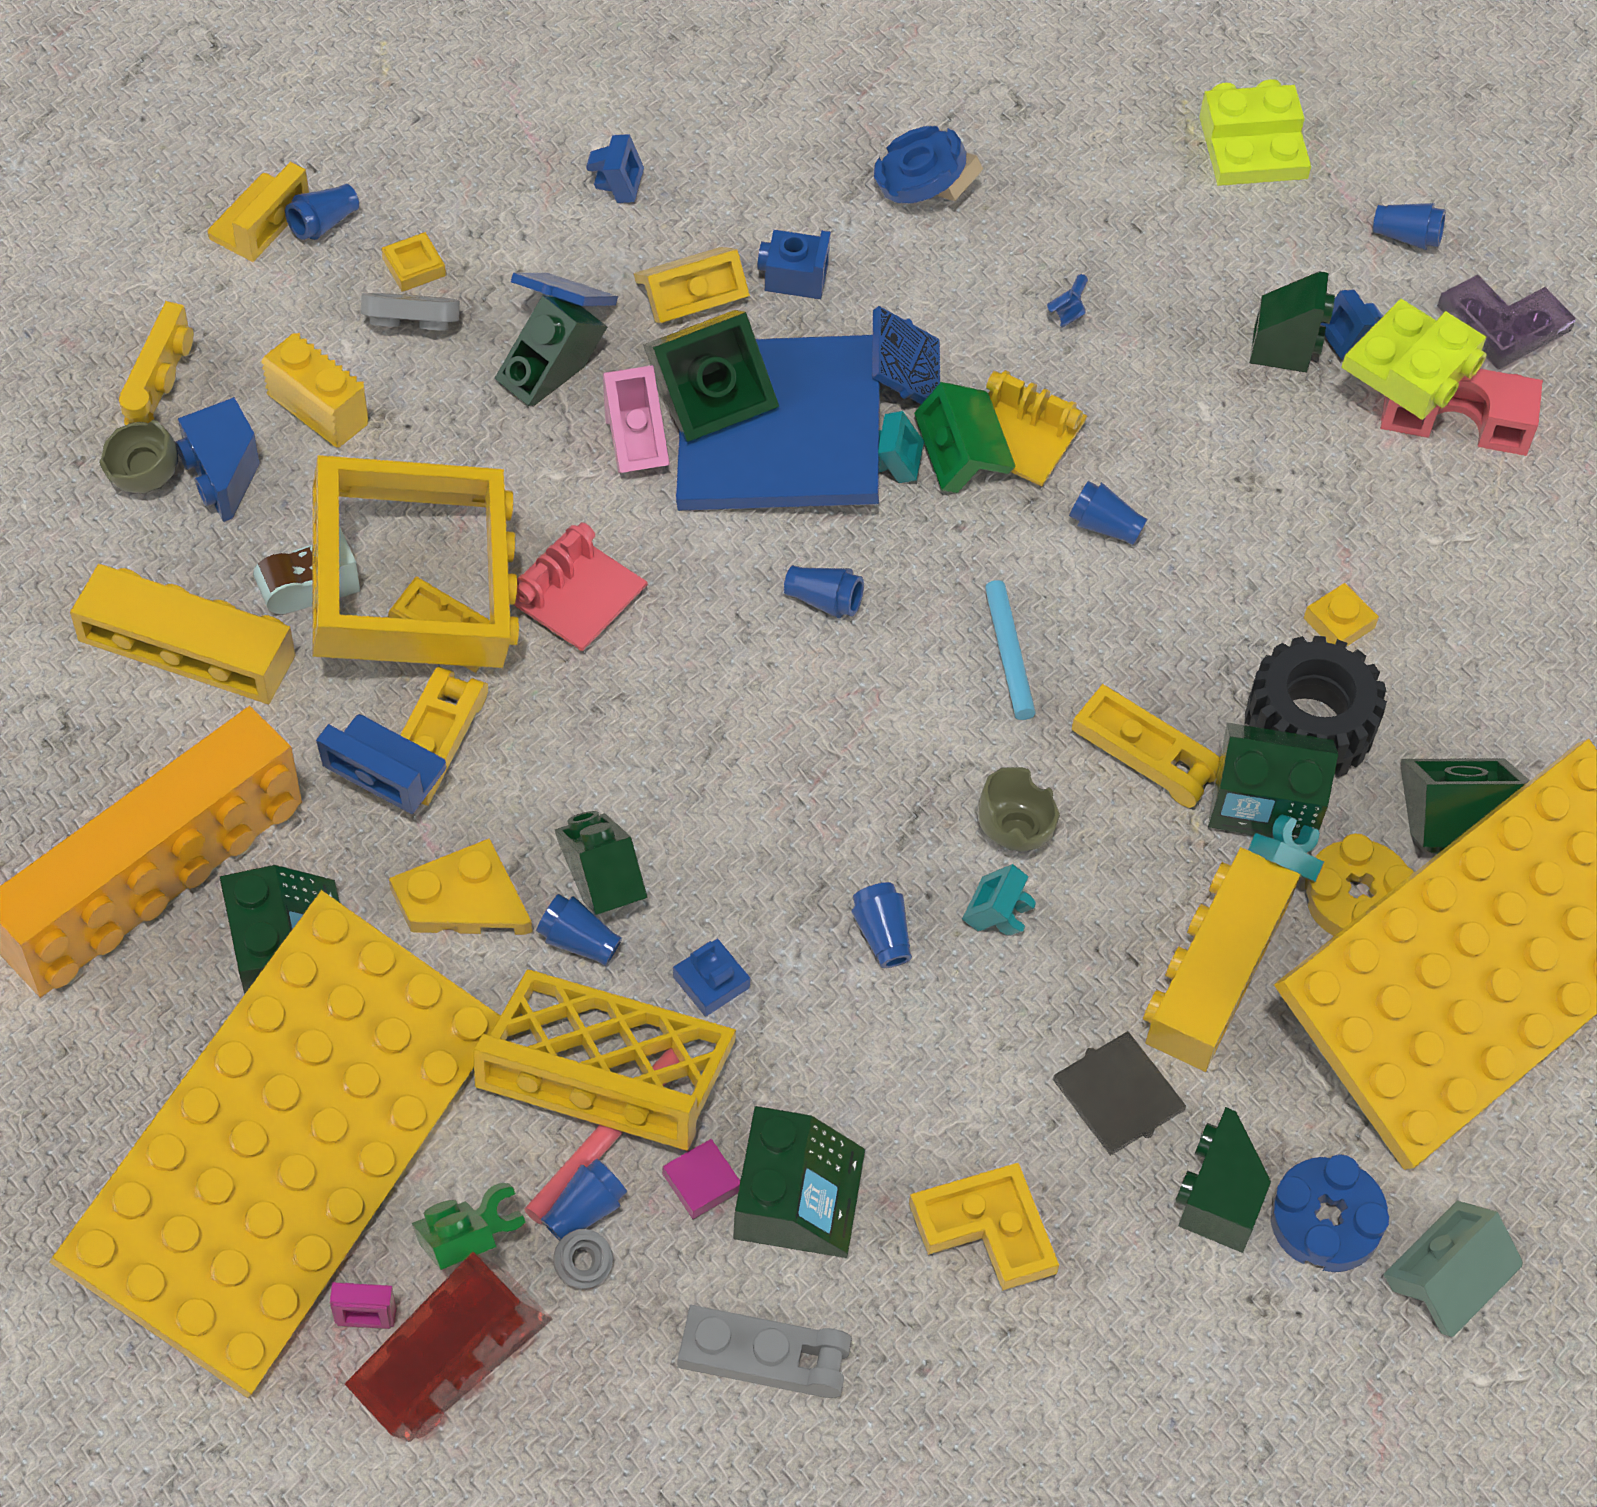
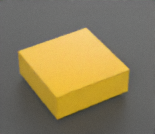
M426 232L381 248L382 259L401 292L446 276L445 264Z

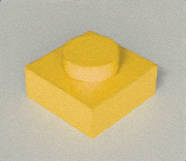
M1343 583L1307 606L1303 618L1320 636H1326L1327 643L1336 644L1338 639L1348 643L1347 646L1375 629L1379 616L1346 583Z

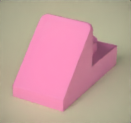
M653 365L603 373L605 421L611 427L618 473L670 465Z

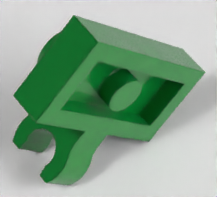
M509 1183L493 1185L486 1191L480 1207L476 1210L466 1201L458 1204L456 1200L443 1201L429 1207L423 1213L425 1218L412 1223L419 1245L440 1270L495 1248L496 1244L492 1234L501 1231H514L526 1222L523 1214L519 1211L512 1212L507 1216H500L497 1213L499 1202L516 1194L514 1188Z

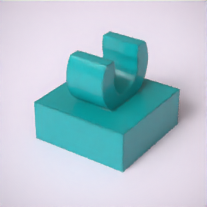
M903 411L885 414L882 430H880L878 450L880 457L879 472L889 469L898 483L917 480L924 445L923 438Z
M1280 815L1273 826L1274 839L1255 833L1248 848L1249 851L1301 874L1300 877L1316 882L1324 861L1307 854V852L1317 845L1320 836L1319 830L1304 825L1299 837L1293 841L1292 831L1297 820L1289 816Z
M1014 864L982 876L962 920L976 931H981L996 925L1000 932L1008 936L1024 931L1025 925L1015 918L1013 909L1015 908L1018 912L1024 913L1034 909L1036 905L1033 897L1022 891L1029 876Z

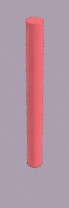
M672 1048L662 1054L652 1067L655 1071L679 1063V1060ZM599 1125L524 1208L526 1214L536 1223L542 1224L540 1219L553 1206L580 1165L582 1164L587 1167L595 1159L599 1160L623 1132Z

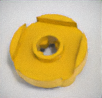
M1349 834L1343 841L1328 845L1316 855L1315 858L1324 861V864L1316 882L1305 879V889L1309 899L1307 906L1316 923L1326 932L1335 936L1411 876L1414 871L1406 865L1399 855L1388 847L1371 841L1363 834ZM1360 882L1367 885L1373 897L1370 898L1365 894L1360 895L1358 898L1351 896L1349 892L1352 885L1350 883Z

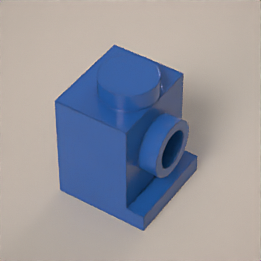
M773 230L771 243L761 241L757 270L765 271L764 291L821 300L829 264L831 232L821 230L820 236Z

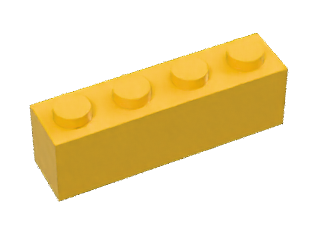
M98 563L70 611L79 642L268 705L296 656L291 627L285 625L279 619L269 615L257 616L239 610L224 600H208L190 594L178 585H163L142 578L136 572L126 568L114 569Z
M1240 847L1231 865L1221 862L1209 888V892L1216 894L1210 907L1200 904L1187 931L1188 934L1194 936L1188 950L1178 946L1165 974L1166 977L1172 979L1166 993L1156 989L1146 1008L1143 1020L1151 1023L1145 1044L1204 1072L1207 1071L1292 900L1301 874L1266 860L1264 857Z

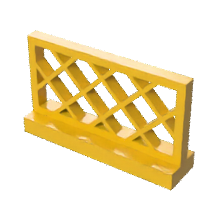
M527 969L491 1034H482L473 1049L475 1087L688 1151L696 1135V1121L735 1043L736 1029ZM536 991L556 997L559 1004L533 1012L527 1001L532 992ZM591 1009H598L607 1012L611 1019L585 1027L578 1014ZM567 1017L574 1031L548 1039L541 1026ZM649 1024L659 1027L663 1035L638 1043L630 1029ZM530 1029L537 1043L526 1047L506 1041L508 1036ZM619 1033L627 1047L601 1055L594 1041ZM701 1039L714 1043L716 1046L712 1052L691 1058L683 1044ZM583 1045L590 1059L577 1062L557 1056L556 1053ZM672 1048L679 1063L654 1071L646 1056ZM635 1060L643 1075L631 1078L611 1072L610 1068ZM688 1076L695 1089L692 1095L665 1088L663 1084Z

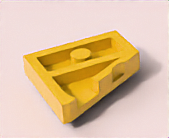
M490 838L389 878L390 890L411 932L438 933L442 930H454L461 934H481V927L514 928L515 935H526L532 932V921Z

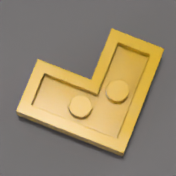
M1019 1162L910 1194L909 1206L928 1255L983 1239L1002 1291L1057 1274L1059 1269L1058 1260Z

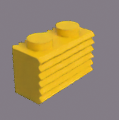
M300 333L291 334L263 357L261 363L264 364L262 369L265 371L263 375L266 377L264 382L267 383L265 388L268 389L266 394L333 446L340 448L368 425L364 381L357 382V376H350V371H343L342 365H336L335 360H329L328 354L322 355L321 349H315L314 344H308L307 338L301 339Z

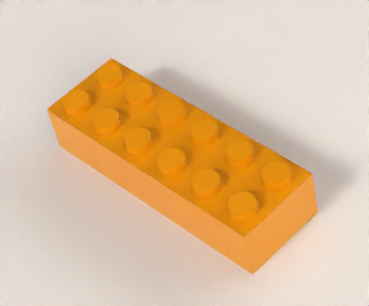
M250 705L0 886L1 957L39 998L43 997L53 988L57 989L67 985L76 976L81 967L96 956L111 952L120 944L124 935L143 921H151L158 917L171 900L187 888L192 889L202 884L215 867L230 856L242 854L251 846L258 835L273 824L283 823L293 815L297 806L302 803L292 747Z

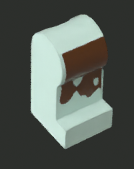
M339 527V598L360 592L355 558ZM312 545L294 550L290 554L278 553L270 555L260 561L254 568L253 576L269 611L275 614H286L312 606Z

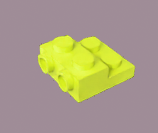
M1268 79L1262 81L1256 87L1237 89L1234 84L1225 82L1216 85L1210 91L1204 92L1199 118L1217 186L1309 178L1311 163L1302 135L1305 118L1295 84L1281 85L1278 80Z
M1400 298L1348 351L1341 368L1423 420L1436 405L1443 408L1450 402L1458 389L1459 381L1464 376L1471 379L1478 372L1487 356V353L1482 351L1486 336L1447 311L1435 320Z

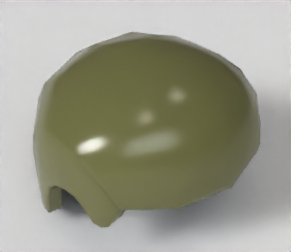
M152 420L149 423L133 422L117 428L105 441L99 463L106 477L117 488L124 492L146 494L161 488L174 475L178 464V450L174 438L158 421Z
M1002 767L987 777L977 806L979 824L984 833L1000 846L1018 852L1038 849L1052 839L1060 817L1055 800H1053L1052 789L1050 787L1046 789L1037 787L1032 782L1031 771L1023 767Z

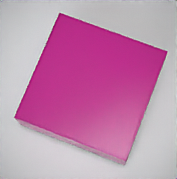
M712 1139L662 1166V1175L692 1219L697 1218L738 1194L740 1180Z
M332 1282L330 1305L334 1322L337 1326L383 1329L394 1327L396 1304L392 1286Z

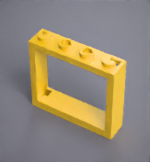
M317 455L312 485V657L503 668L509 645H517L519 636L518 617L510 616V605H514L516 601L517 575L508 573V562L512 563L514 559L515 533L506 531V521H511L513 513V491L505 490L504 469ZM339 497L486 507L490 624L341 615L339 605Z

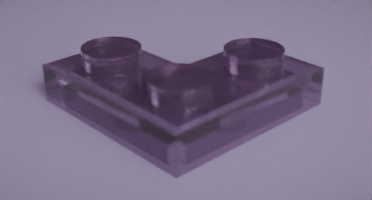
M1478 274L1441 293L1437 307L1443 313L1447 311L1486 336L1482 351L1487 353L1486 358L1497 370L1572 331L1576 321L1573 314L1546 287L1508 306Z

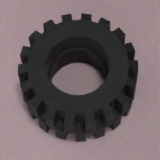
M1315 635L1312 642H1307L1303 636L1292 638L1290 647L1282 642L1274 647L1271 656L1266 654L1261 661L1247 702L1245 724L1252 727L1334 740L1338 752L1335 775L1340 777L1348 773L1350 765L1354 767L1360 765L1366 753H1369L1386 708L1387 701L1384 700L1387 692L1385 683L1377 681L1380 671L1375 664L1366 665L1364 663L1366 655L1359 649L1354 652L1347 650L1348 643L1337 639L1336 644L1327 643L1326 636ZM1297 699L1317 700L1329 706L1337 715L1332 717L1314 716L1300 709L1293 701Z

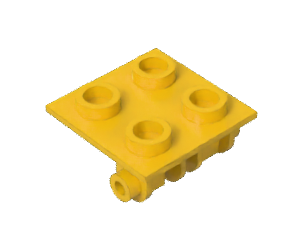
M1004 370L1002 373L993 371L988 379L986 389L990 390L988 394L1015 463V468L1011 472L1042 487L1087 419V415L1076 408L1077 403L1074 401L1067 402L1052 394L1050 396V390L1046 388L1041 393H1037V384L1033 382L1024 387L1025 382L1011 376V372Z

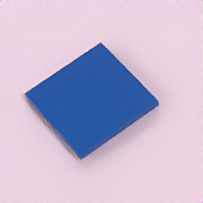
M873 335L756 339L780 407L689 442L685 441L679 430L676 488L678 511L879 504L880 382L872 378Z

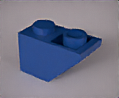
M235 397L178 418L182 439L175 441L179 457L185 469L188 470L194 467L199 476L195 478V484L204 505L207 507L214 504L223 522L233 519L260 464L255 434Z

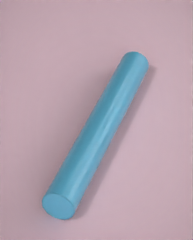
M994 580L986 584L985 590L1016 719L1027 720L1036 714L1006 586L1003 581Z

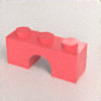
M1479 369L1471 379L1464 376L1459 381L1456 393L1445 407L1441 408L1436 405L1423 420L1385 396L1380 429L1429 438L1437 415L1444 412H1459L1471 418L1477 425L1479 430L1478 447L1527 456L1538 428L1543 380L1524 377L1518 374Z

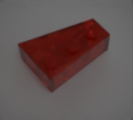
M472 1252L344 1384L391 1436L411 1442L415 1437L419 1439L429 1434L440 1423L444 1413L544 1328L553 1318L507 1270Z

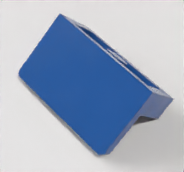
M361 714L354 717L344 732L328 724L316 739L323 767L412 815L446 770V762L442 757Z

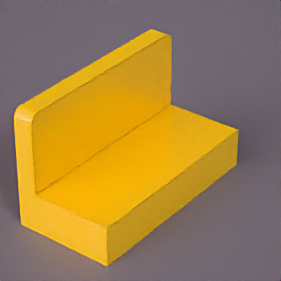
M290 161L276 177L268 173L260 174L207 230L209 239L254 262L288 226L285 208L289 203H292L293 197L298 194L309 193L306 169Z
M718 247L633 273L635 282L644 284L656 323L670 321L750 296L738 249Z

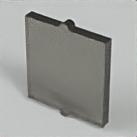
M1129 1031L1097 1050L1088 1048L1083 1058L1053 1076L1055 1084L1110 1156L1142 1136L1151 1138L1155 1128L1186 1109L1185 1103Z

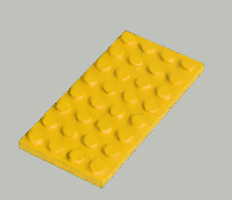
M1589 738L1578 742L1273 984L1404 1170L1415 1168L1597 1014V749Z
M321 890L54 1253L49 1263L248 1398L254 1392L474 1068L473 1049L482 1034H491L501 1015Z

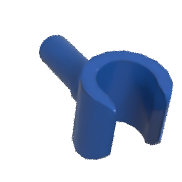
M1084 274L1077 276L1071 289L1047 304L1050 312L1056 311L1059 315L1062 328L1086 313L1081 301V294L1088 282V278Z

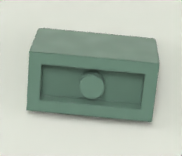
M1457 1200L1384 1273V1276L1393 1292L1424 1301L1441 1334L1454 1337L1522 1267L1523 1261L1497 1211Z

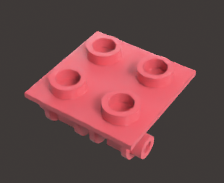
M583 522L578 526H569L566 532L553 545H550L546 552L540 555L524 574L517 578V594L514 604L521 611L581 651L648 585L646 580L594 547L592 540L595 538V532L589 525Z

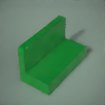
M940 382L914 412L942 491L958 493L979 469L1009 474L1015 468L1013 457L992 401L986 391Z

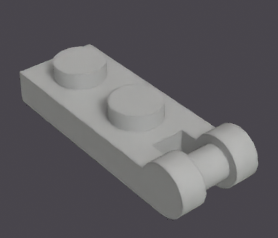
M690 1304L678 1355L677 1368L819 1397L837 1398L842 1393L844 1375L840 1373L842 1359L849 1356L852 1337L848 1333L837 1329L823 1328L816 1330ZM801 1353L818 1356L816 1367L811 1369L799 1367Z

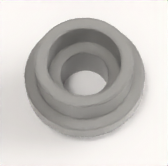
M588 1229L575 1230L565 1235L557 1244L553 1256L554 1268L559 1278L565 1284L577 1289H588L600 1284L608 1276L613 1261L612 1251L606 1239L599 1233ZM576 1249H584L591 1255L592 1263L588 1270H579L574 1266L572 1256Z

